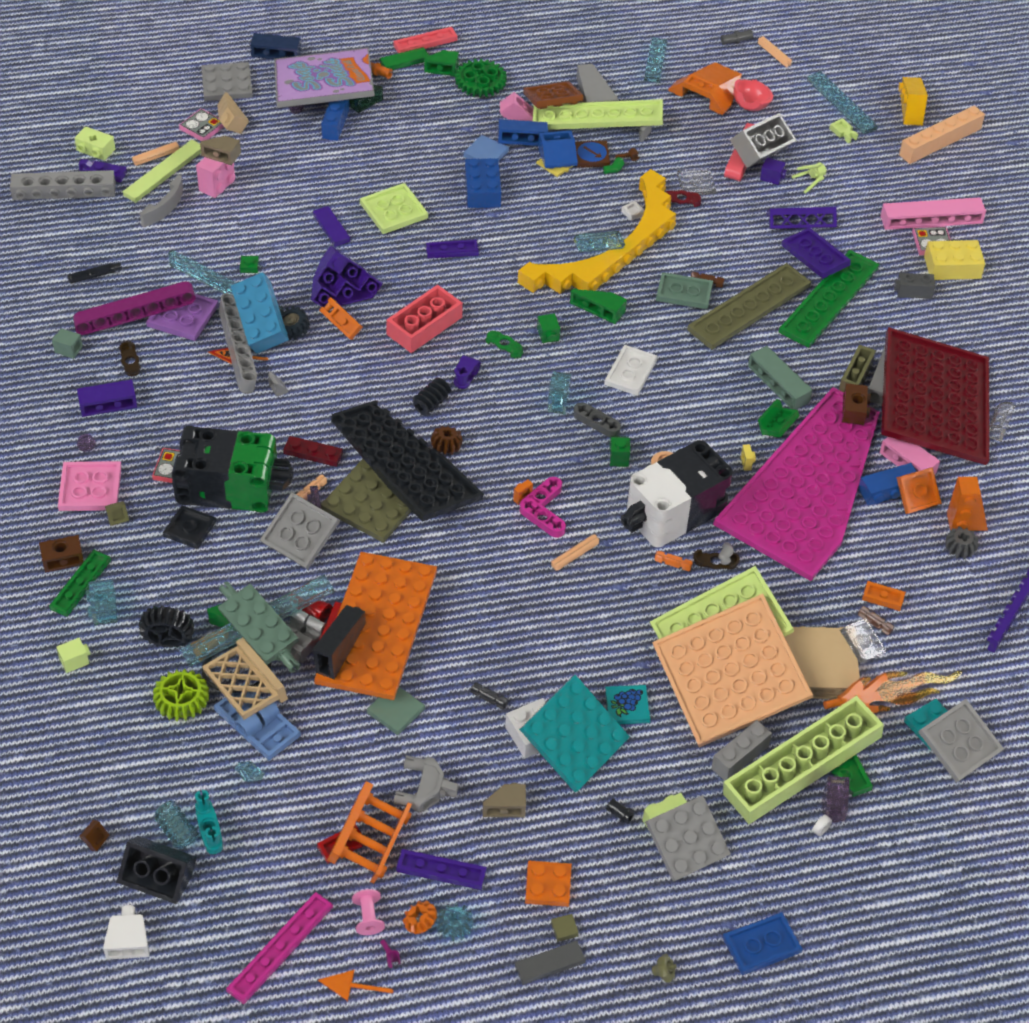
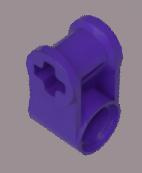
M462 355L454 370L456 375L454 386L458 389L468 388L473 378L479 372L481 361Z

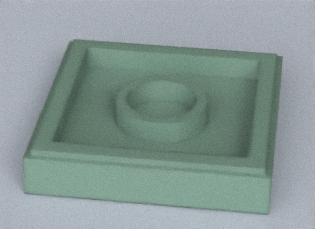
M398 687L394 700L379 697L367 708V714L396 735H399L425 710V705Z

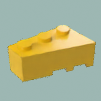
M902 77V82H899L898 92H900L903 123L904 125L923 126L928 94L922 78Z

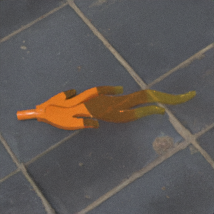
M958 670L947 676L931 672H921L911 678L900 681H892L890 679L906 676L907 672H884L875 677L871 682H869L871 678L866 676L851 684L836 699L824 701L823 706L825 709L840 707L853 697L858 696L873 713L889 711L890 707L869 704L874 701H885L899 705L911 704L931 693L938 694L940 692L930 687L910 692L914 688L926 683H950L962 674V671Z

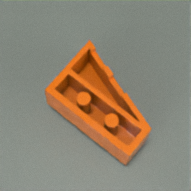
M977 477L957 478L947 510L950 531L952 528L957 530L959 526L964 530L968 527V531H988Z

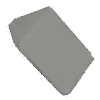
M639 126L640 142H643L651 133L652 126Z
M268 372L269 386L274 394L278 397L288 393L289 391L283 381L272 372Z

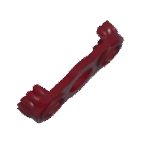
M684 190L665 191L671 195V202L678 204L689 203L693 204L694 207H698L701 204V196L696 192H686ZM683 194L686 196V199L680 200L677 196Z

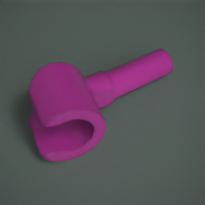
M384 939L381 940L380 944L386 951L388 967L392 968V962H398L401 965L399 951L390 949Z

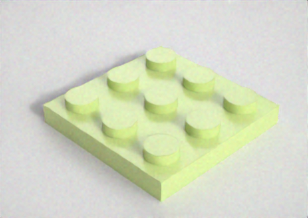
M405 183L360 198L361 206L382 234L428 219V212Z

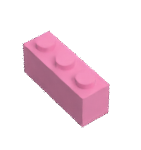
M887 437L882 441L880 454L896 466L911 463L916 471L933 467L934 474L937 473L940 461L921 446Z

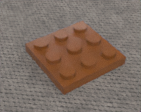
M570 81L523 88V94L538 109H546L547 106L559 107L565 103L577 104L578 101H583V94Z

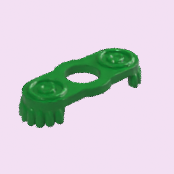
M498 331L487 333L486 343L488 345L490 342L495 344L499 349L509 352L511 358L514 359L523 356L522 345L514 341L510 336L503 335ZM501 340H508L509 344L501 345L499 342Z

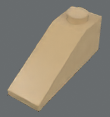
M225 92L217 105L219 120L227 130L241 134L249 120L231 96Z

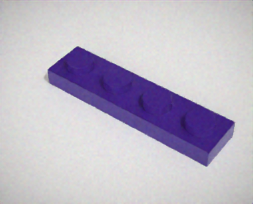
M402 849L396 872L482 890L487 867Z

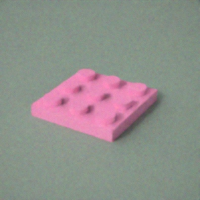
M121 461L63 462L58 510L98 511L106 510L105 506L117 503L122 467Z

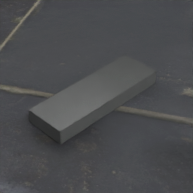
M574 941L516 961L514 966L524 985L584 964L586 959L578 941Z

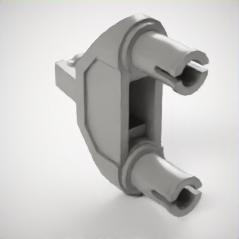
M406 755L404 769L422 771V777L418 792L415 795L396 791L394 796L395 805L406 806L409 802L412 804V810L423 812L438 803L440 798L457 796L459 785L444 778L442 769L433 757L421 759Z

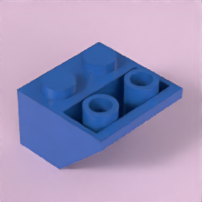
M571 130L539 133L538 150L545 168L553 169L555 167L578 165L575 139Z

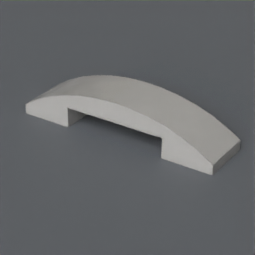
M178 174L169 183L170 191L155 206L148 204L140 213L142 227L150 226L162 220L174 210L183 194L182 175Z

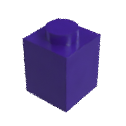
M767 157L762 166L760 180L779 185L787 174V170H785L786 163Z

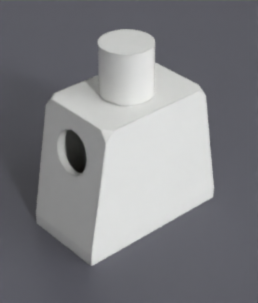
M132 905L123 906L121 915L110 918L103 947L106 960L150 957L143 915H135V907Z

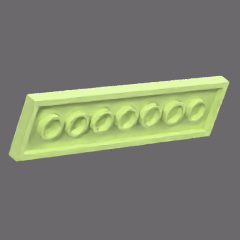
M663 99L565 103L559 107L547 106L546 109H538L534 106L533 121L548 122V130L663 125Z

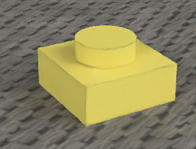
M750 444L742 446L741 461L744 471H751L752 464L756 461L755 452H752Z

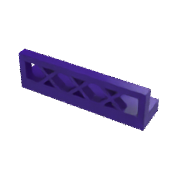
M837 207L770 208L767 210L769 229L837 227ZM825 215H832V224H826L822 218ZM791 216H798L801 221L797 225H793L789 218ZM808 216H815L818 220L814 224H809L805 219ZM774 217H782L785 220L781 225H774Z

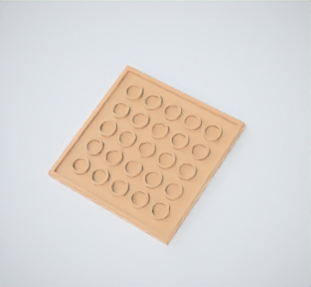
M760 594L652 642L699 748L750 726L756 720L761 721L813 698V694L764 594Z

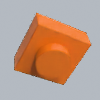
M529 479L519 483L514 488L513 501L518 505L522 499L533 491V483Z

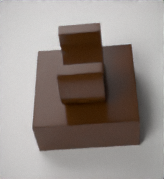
M93 820L83 833L79 835L90 850L96 852L110 836L97 820Z

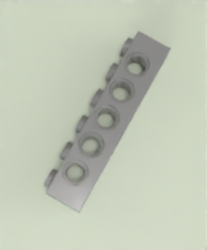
M114 170L11 174L10 181L12 200L115 197L116 189Z

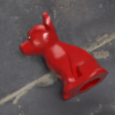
M293 594L289 595L292 598L291 608L295 606L322 622H325L333 608L330 603L321 600L305 601L301 597Z

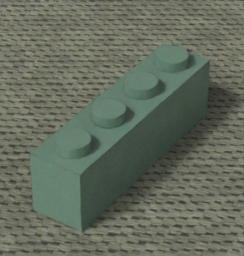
M768 346L750 354L748 367L790 409L797 410L810 403L813 391L811 387L798 374L794 373Z

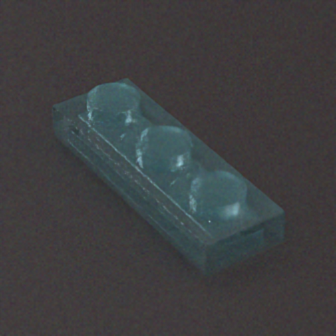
M619 231L577 234L573 238L579 252L623 249L625 246Z

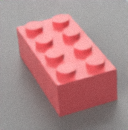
M436 285L386 320L387 335L410 353H413L462 318L463 303L445 289Z

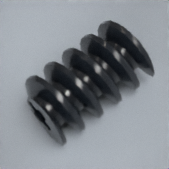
M434 378L432 382L414 396L413 404L416 410L421 415L428 416L430 412H433L434 408H437L439 404L448 398V394L452 391L449 384L442 378Z

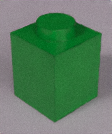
M555 313L538 316L537 330L542 343L555 342L560 339V326Z

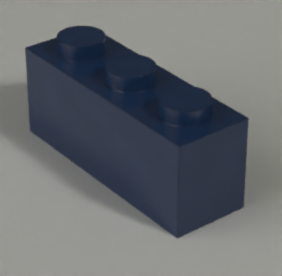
M254 33L250 43L251 57L274 60L277 58L300 56L301 38Z

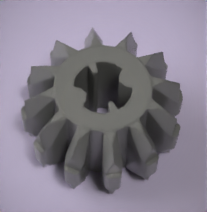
M960 526L957 530L952 528L945 539V546L949 550V555L955 554L956 558L959 556L963 559L967 556L972 557L979 546L978 536H975L974 531L969 532L968 527L965 530Z

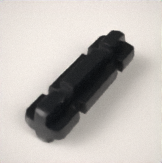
M478 682L472 685L470 691L472 694L480 695V698L493 705L497 704L496 706L500 709H505L508 705V698L502 695L499 696L498 693L487 687L483 688V685Z

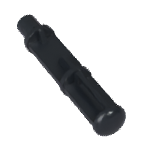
M109 263L68 274V281L70 284L114 273L116 270L122 269L121 263Z

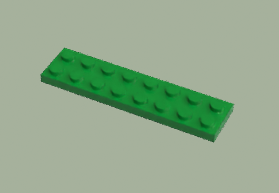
M849 250L845 256L851 260V265L825 277L781 325L779 333L810 348L878 270L879 264Z

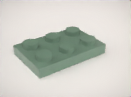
M662 272L656 301L708 310L713 281Z

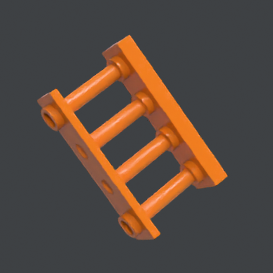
M366 781L353 804L327 861L335 864L339 857L342 859L346 858L374 872L370 881L374 884L378 877L383 878L387 870L385 862L402 825H407L412 815L409 812L412 804L408 802L403 811L374 797L373 793L370 792L373 784ZM364 804L367 806L370 804L398 818L399 820L395 828L365 814V811L362 810ZM363 822L391 836L387 846L357 832V829L354 828L355 823ZM353 839L381 853L382 857L379 863L376 864L348 850V847L345 846L347 840L351 841Z

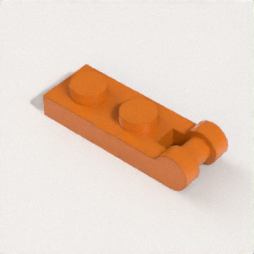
M330 297L327 300L328 303L324 307L322 306L319 311L352 340L363 326L341 307L337 301Z

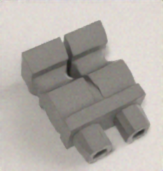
M293 606L289 614L290 623L287 625L298 637L299 642L291 648V654L297 661L303 663L320 640L326 624Z

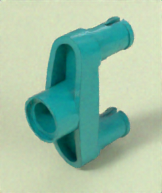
M202 790V795L198 791L195 794V810L201 839L209 854H217L223 849L218 819L212 802L209 800L208 791Z

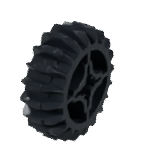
M161 605L160 607L153 606L152 609L147 608V611L143 612L139 621L140 635L143 636L144 640H148L149 644H156V647L178 648L180 645L186 646L192 639L195 629L193 619L190 618L189 614H185L184 610L179 611L178 607L171 608L170 605L169 607Z

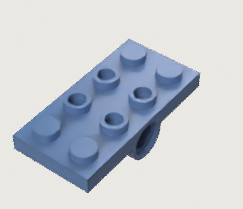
M242 692L232 693L231 696L241 697ZM247 692L245 698H255L256 692ZM225 697L214 705V710L268 761L301 736L300 731L279 713L275 702L243 720ZM243 703V711L251 708L253 704Z

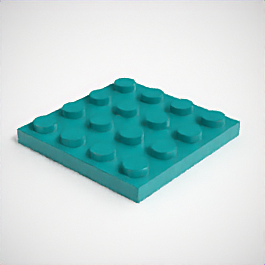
M573 675L519 729L574 792L579 791L630 737L576 675Z

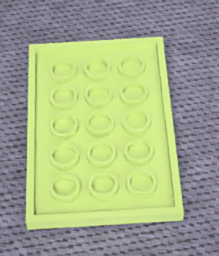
M756 566L650 621L658 639H661L760 594H764L784 637L794 632L792 625Z

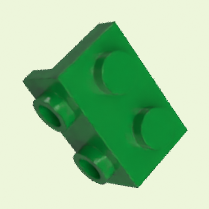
M776 399L758 419L762 435L781 437L800 416L798 410L783 408L781 401Z

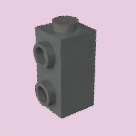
M899 273L898 279L894 281V290H897L899 298H933L936 287L934 274Z

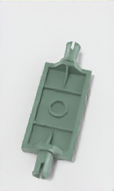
M228 581L224 582L226 588L221 584L219 591L228 600L218 606L219 611L263 662L268 665L272 661L278 660L287 667L290 673L295 672L294 667L298 670L301 664L291 654V648L299 642L298 637L251 583L239 592Z

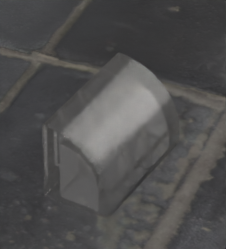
M1002 402L997 405L989 422V438L1002 442L1017 403Z

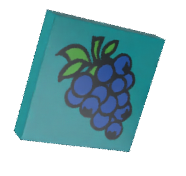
M646 685L605 687L607 711L618 724L650 723Z

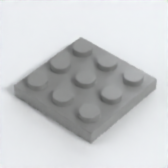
M249 62L201 65L204 101L221 100L225 92L232 99L253 98Z
M291 492L260 538V541L308 570L340 521Z
M967 699L918 731L956 783L1004 750Z
M703 795L645 822L673 882L731 855Z

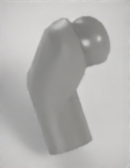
M729 542L723 543V549L718 555L722 565L729 564L731 562L730 556L734 553V549Z

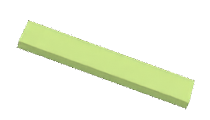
M191 139L123 191V196L135 203L201 154L200 144Z

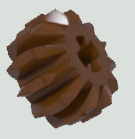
M449 425L447 427L440 426V428H435L431 435L432 448H435L439 453H444V455L447 453L453 455L454 452H459L463 442L461 431H456V427L450 428Z

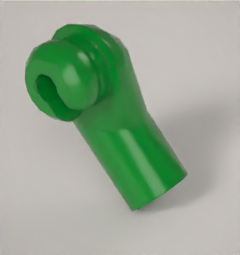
M618 157L612 165L603 166L604 174L620 172L624 166V160Z

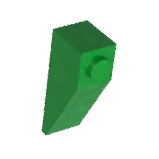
M572 289L570 304L616 324L626 312L627 299L612 292Z

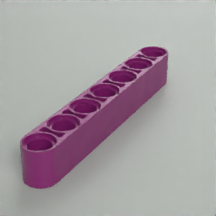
M184 281L79 311L73 316L75 330L80 335H86L190 305L196 299L193 285L190 282Z

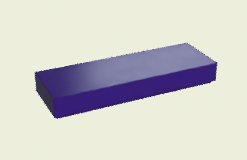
M329 206L313 211V216L335 247L350 242V236Z
M477 239L426 242L427 259L479 256Z

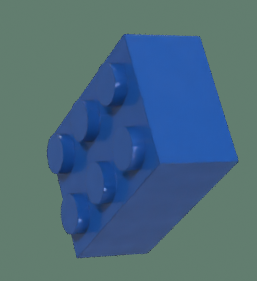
M498 158L465 159L467 208L501 207Z

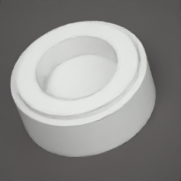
M826 814L823 815L816 822L812 831L816 835L822 836L831 826L832 819Z

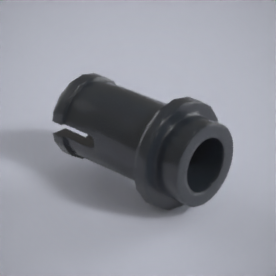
M614 798L607 804L606 810L618 817L621 823L625 822L628 824L634 817L631 808L624 807Z

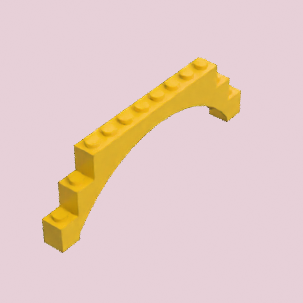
M652 169L640 177L639 190L642 191L644 196L645 211L637 227L624 241L600 255L576 262L563 264H533L528 262L518 270V284L532 293L542 288L544 284L559 294L568 290L571 286L580 290L596 291L601 284L607 282L610 277L615 273L617 274L625 265L630 264L635 257L640 256L644 250L651 247L654 242L661 239L669 230L674 229L676 213L669 210L671 207V195L664 192L666 189V178Z

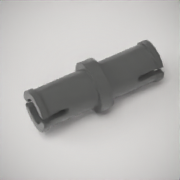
M752 29L721 35L722 45L734 42L737 44L740 41L753 39Z

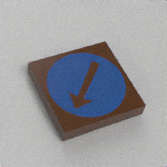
M575 141L577 168L610 165L607 141Z

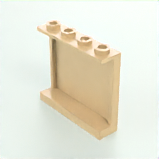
M800 626L793 627L794 632L785 636L813 694L811 699H836L851 684L860 680L854 628Z

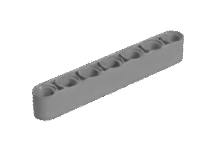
M226 293L220 299L219 316L238 388L241 392L249 394L255 390L257 373L234 295Z

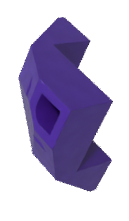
M330 245L320 260L314 274L311 300L324 307L328 303L327 300L332 297L342 306L373 298L383 283L361 265Z

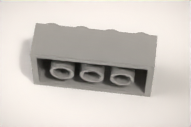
M780 113L742 130L730 139L734 149L738 152L747 168L783 151L797 141Z

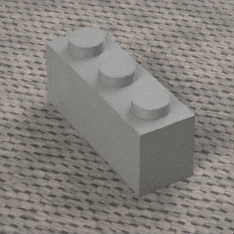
M756 720L714 755L711 769L724 781L769 747L772 732Z

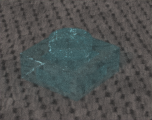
M251 761L238 762L235 767L240 777L247 782L261 781L265 775Z

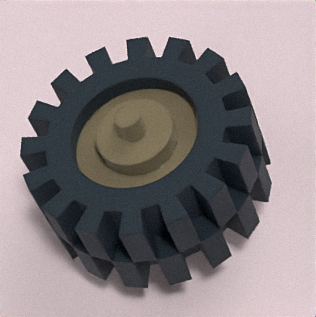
M291 306V309L286 307V311L281 310V316L289 340L292 337L294 340H297V336L302 338V334L306 335V330L310 328L306 312L298 306L296 309L294 306Z

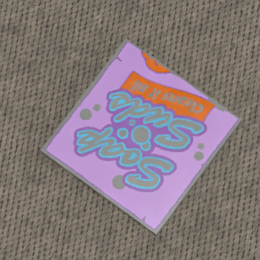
M369 48L274 59L277 108L375 96Z

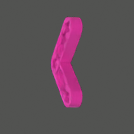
M549 477L520 502V513L550 536L559 538L565 534L566 524L561 518L545 508V506L561 493L562 481L557 477ZM543 494L546 498L538 499L536 496ZM540 515L547 516V519L540 520L537 517Z

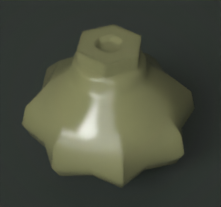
M663 954L658 958L656 965L652 967V973L654 976H659L663 981L669 983L675 978L677 965L673 964V959L668 954Z

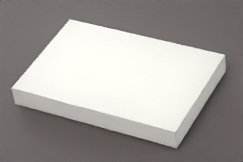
M624 345L608 373L604 385L638 396L658 356Z

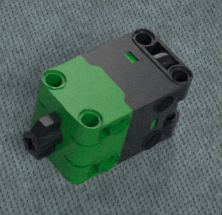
M194 426L183 428L180 439V456L175 459L172 470V486L177 503L181 505L249 510L264 513L268 510L272 490L283 491L292 483L293 467L288 459H277L276 439L273 435L269 433Z

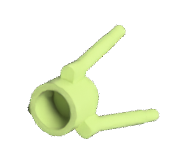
M821 162L797 167V170H809L791 176L794 179L809 174L811 178L816 179L804 191L805 194L818 182L824 180L826 167Z

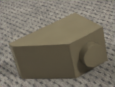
M228 136L216 137L200 142L201 156L228 165H232L241 154L240 140Z
M511 783L501 786L483 802V817H525L526 784Z

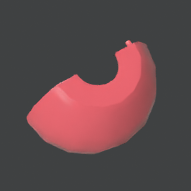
M738 79L735 81L734 99L744 110L751 112L760 111L773 100L772 91L766 85L757 81V79Z

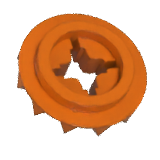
M418 900L417 905H410L411 909L405 911L406 917L403 919L405 928L413 934L426 932L433 926L437 918V910L433 904L427 900L424 903ZM421 912L423 915L420 916V919H419V922H418V920H417L416 918L419 916V913Z

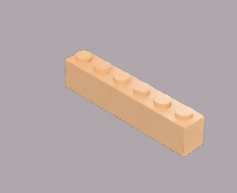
M972 106L902 140L899 156L909 164L918 161L980 130L985 114L976 106Z

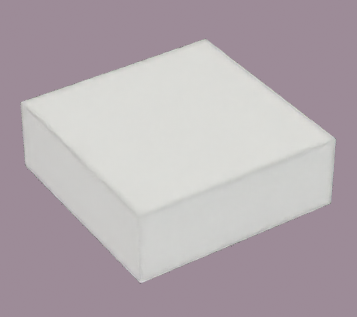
M636 201L621 208V212L631 221L643 216L645 211Z

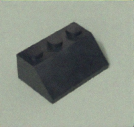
M136 836L127 841L116 883L177 904L192 877L197 857Z

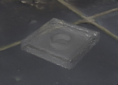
M710 168L677 170L681 190L696 192L699 195L716 194V187Z
M866 618L840 630L861 665L886 653L884 646Z

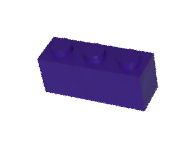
M132 379L77 389L82 417L137 408Z

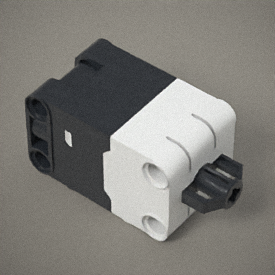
M697 440L660 461L648 465L631 476L627 511L621 515V522L631 533L639 530L652 546L663 547L667 543L715 518L723 511L728 503L726 489L731 485L733 470L705 441Z

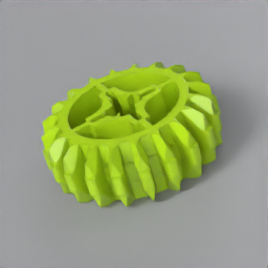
M185 668L182 672L176 669L175 673L172 674L168 671L167 677L161 676V681H156V688L153 690V702L157 711H160L162 716L167 715L169 720L175 717L177 722L180 718L186 721L188 716L194 718L195 713L201 714L202 708H206L209 701V687H207L206 680L202 679L200 673L195 675L193 670L187 673Z

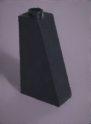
M346 605L313 648L316 673L332 679L336 678L366 624L365 611L358 607Z

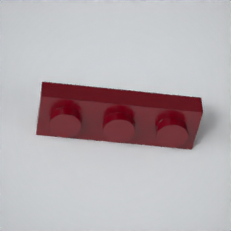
M289 436L283 453L337 467L343 455V449Z

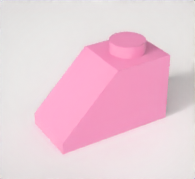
M515 92L500 102V113L504 118L508 120L533 121L534 108Z

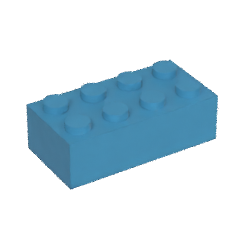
M264 272L231 286L248 345L256 354L289 340L272 283Z

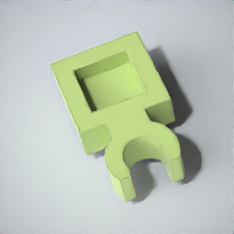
M843 118L830 124L829 129L839 138L845 137L847 143H851L852 138L857 140L858 133L852 131L853 127Z

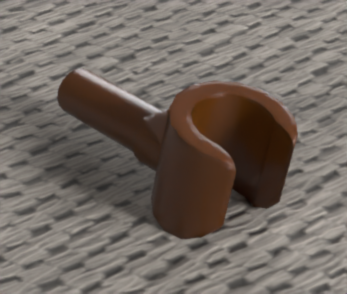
M631 148L627 153L615 154V158L630 157L632 161H637L639 153L635 148Z

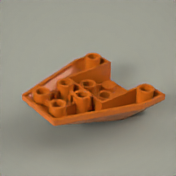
M714 62L677 80L668 91L681 97L688 90L696 92L710 99V110L724 115L732 106L735 81L741 80L742 74Z

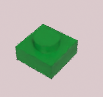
M241 256L240 273H258L259 256Z

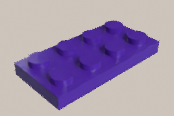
M810 227L781 240L782 247L822 279L851 265V260Z

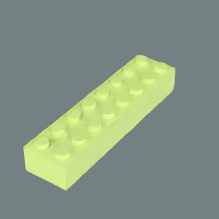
M855 696L723 782V795L746 822L751 824L882 738L884 724L858 696Z

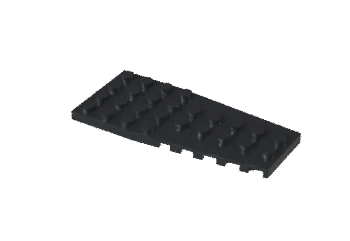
M374 400L332 414L331 422L385 485L422 522L483 500L484 493L435 448L430 450L424 439L420 438L418 440L414 436L412 429L406 430L401 426L402 421L400 419L394 420L389 416V410L378 407V401Z

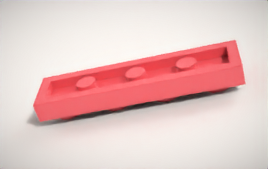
M452 27L395 40L394 47L398 53L422 47L426 49L457 41V34Z

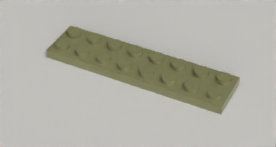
M785 263L690 323L687 331L713 350L809 288L811 281L788 263Z

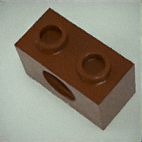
M846 383L843 394L842 423L864 425L865 419L869 418L870 407H867V404H870L871 394L868 393V386Z
M79 535L39 542L45 573L81 566L84 562Z

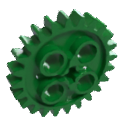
M482 58L480 61L474 59V62L468 60V64L463 62V66H458V69H456L455 81L458 89H462V92L467 91V95L472 93L473 97H475L477 94L479 98L482 95L488 97V94L494 96V92L499 93V90H503V86H506V71H504L503 67H500V64L494 65L495 61L490 63L489 59L483 61Z

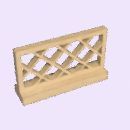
M242 637L236 641L237 646L203 665L202 668L238 714L245 720L277 700L283 703L288 700L284 685ZM239 656L238 662H229L231 657ZM216 666L222 667L220 672H211V669ZM226 667L236 668L235 672L225 673ZM240 668H249V673L239 674ZM222 679H232L231 684H221ZM236 680H246L245 685H235ZM250 681H260L259 686H249ZM242 691L241 697H232V692ZM256 692L255 698H245L246 693ZM261 693L271 694L266 699H259ZM243 703L253 704L246 711L242 709Z

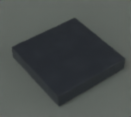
M181 505L163 531V537L198 549L215 525L216 517Z

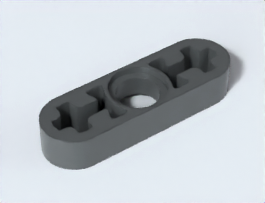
M581 402L574 406L573 416L578 421L608 437L620 434L621 424L618 420L586 403ZM600 418L602 421L594 422L592 419Z

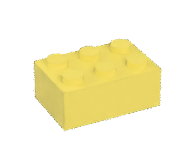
M978 240L927 242L924 259L928 273L934 274V280L982 278L985 261Z

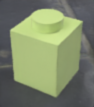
M80 638L56 646L59 660L66 673L89 664L88 656L91 655L87 644H82Z

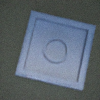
M481 135L463 152V157L467 159L498 158L499 162L509 152V147Z

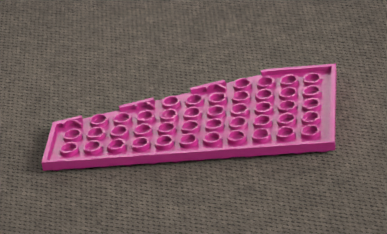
M834 387L831 388L715 518L713 523L714 526L810 581L813 580L842 544L880 414L879 411L870 407L869 418L865 419L864 425L842 423L844 392Z

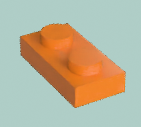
M867 581L862 600L900 611L906 592Z

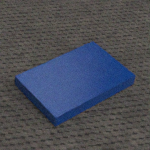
M783 912L727 932L722 936L742 975L800 954L803 950Z

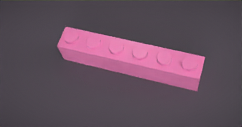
M981 198L884 203L880 216L885 230L983 224L986 209Z

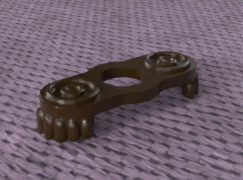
M124 341L119 345L122 356L121 364L124 366L128 376H137L140 373L141 366L139 365V357L136 355L135 344L131 343V341ZM127 358H134L135 362L128 364L125 360Z
M697 549L693 553L694 563L697 566L709 567L715 570L735 569L740 562V557L737 553H733L730 556L731 562L727 565L711 563L710 560L714 557L718 558L719 553H702V549Z

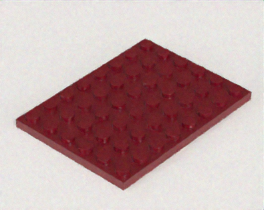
M888 327L885 337L881 435L987 465L989 462V357Z

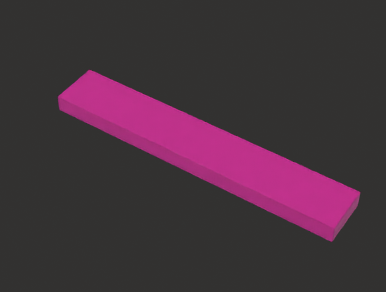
M315 892L226 988L227 992L244 1005L333 908V904Z

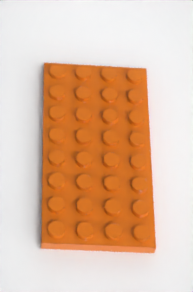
M360 552L338 615L346 605L358 607L365 611L366 624L336 678L332 679L316 673L314 683L316 685L394 700L437 573V566Z

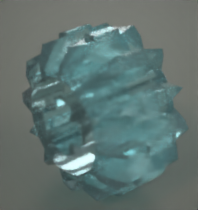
M456 902L454 907H451L447 903L446 909L440 908L439 916L436 918L438 933H443L444 939L451 936L453 942L455 937L463 940L464 934L469 935L471 928L474 926L472 912L467 911L466 905L459 907Z

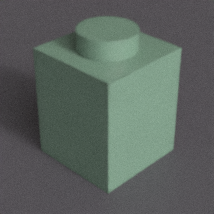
M62 328L52 339L55 353L73 359L83 347L80 334Z

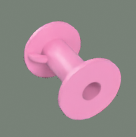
M361 890L352 896V902L361 906L363 921L356 926V932L360 935H374L380 933L385 928V923L376 919L374 903L378 902L381 898V894L377 890Z

